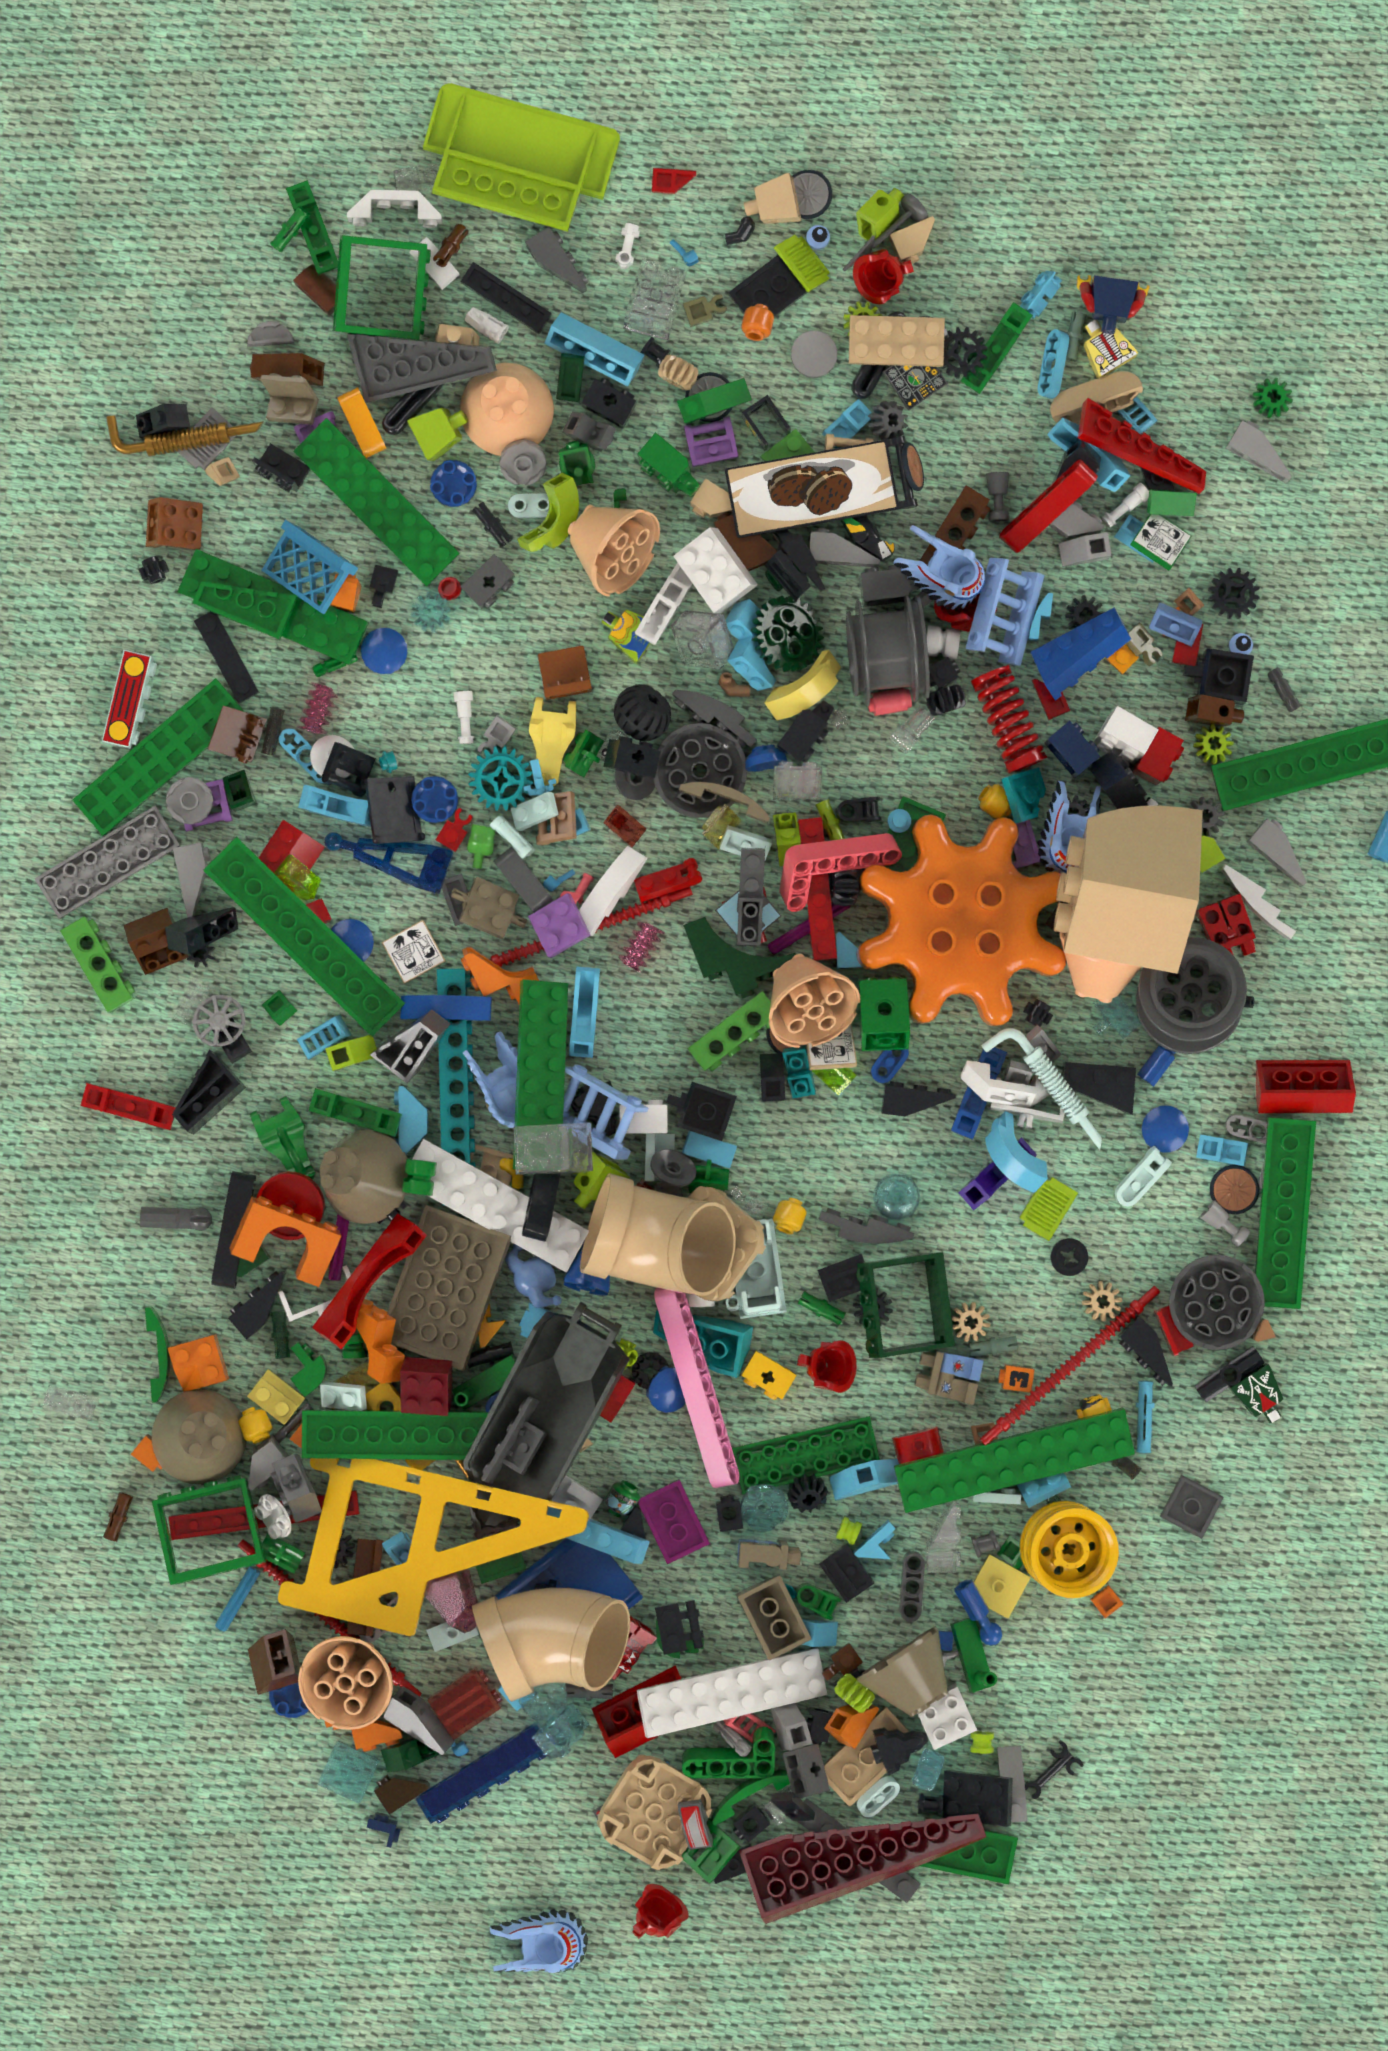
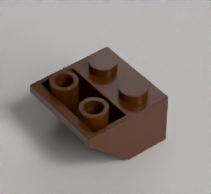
M168 908L124 925L128 944L145 975L189 957L187 954L168 949L165 927L175 923Z
M286 1629L261 1637L248 1649L258 1695L298 1683L300 1663L294 1637Z

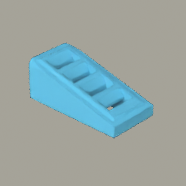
M1136 396L1133 399L1135 406L1127 413L1121 409L1117 413L1123 420L1132 425L1131 429L1142 434L1153 426L1157 419ZM1139 409L1141 413L1132 419L1130 415ZM1145 416L1147 420L1138 426L1136 422Z
M338 1015L301 1036L297 1041L309 1060L325 1051V1048L336 1045L352 1034L341 1015ZM333 1024H334V1026L336 1027L338 1033L340 1034L339 1036L337 1035L336 1031L334 1030V1028H333V1026H332ZM326 1028L328 1029L331 1037L333 1038V1040L329 1041L327 1035L324 1032V1029ZM319 1033L324 1042L323 1046L320 1045L315 1034ZM311 1038L316 1047V1050H312V1052L305 1043V1040Z

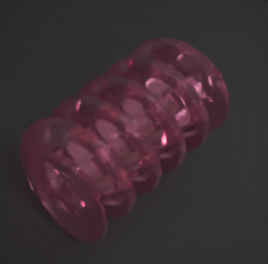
M311 682V686L316 690L308 691V694L313 699H307L305 703L310 708L302 710L308 717H301L299 721L305 726H298L297 728L318 735L327 734L322 725L330 724L325 719V716H332L333 713L327 710V708L336 706L330 699L338 698V695L333 692L332 688Z
M637 922V926L641 931H632L636 939L628 938L627 940L632 947L624 946L623 950L627 956L619 955L618 958L626 966L643 974L639 966L647 967L643 959L652 958L648 950L656 951L657 948L652 943H660L661 939L657 934H665V932L647 922Z

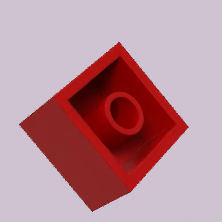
M1161 727L1157 728L1158 732L1149 748L1132 770L1133 774L1154 785L1168 780L1173 771V768L1170 767L1171 763L1178 760L1184 750V747L1181 746L1184 740Z

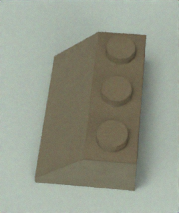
M780 1575L756 1583L736 1593L742 1609L769 1661L811 1640Z

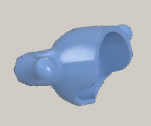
M514 1244L505 1261L513 1274V1282L517 1291L529 1297L535 1308L560 1305L562 1302L560 1296L556 1295L553 1298H548L543 1295V1293L554 1287L556 1283V1276L551 1264L537 1256L526 1261L520 1260L517 1255L523 1248Z

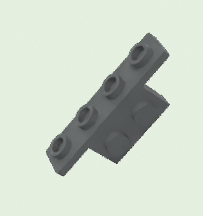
M529 1396L520 1404L519 1414L508 1425L507 1435L496 1446V1454L492 1461L488 1462L484 1467V1475L481 1480L493 1484L504 1464L519 1474H525L547 1435L546 1432L529 1422L540 1402L539 1400Z

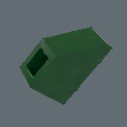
M415 1738L381 1749L387 1773L407 1770L440 1755Z

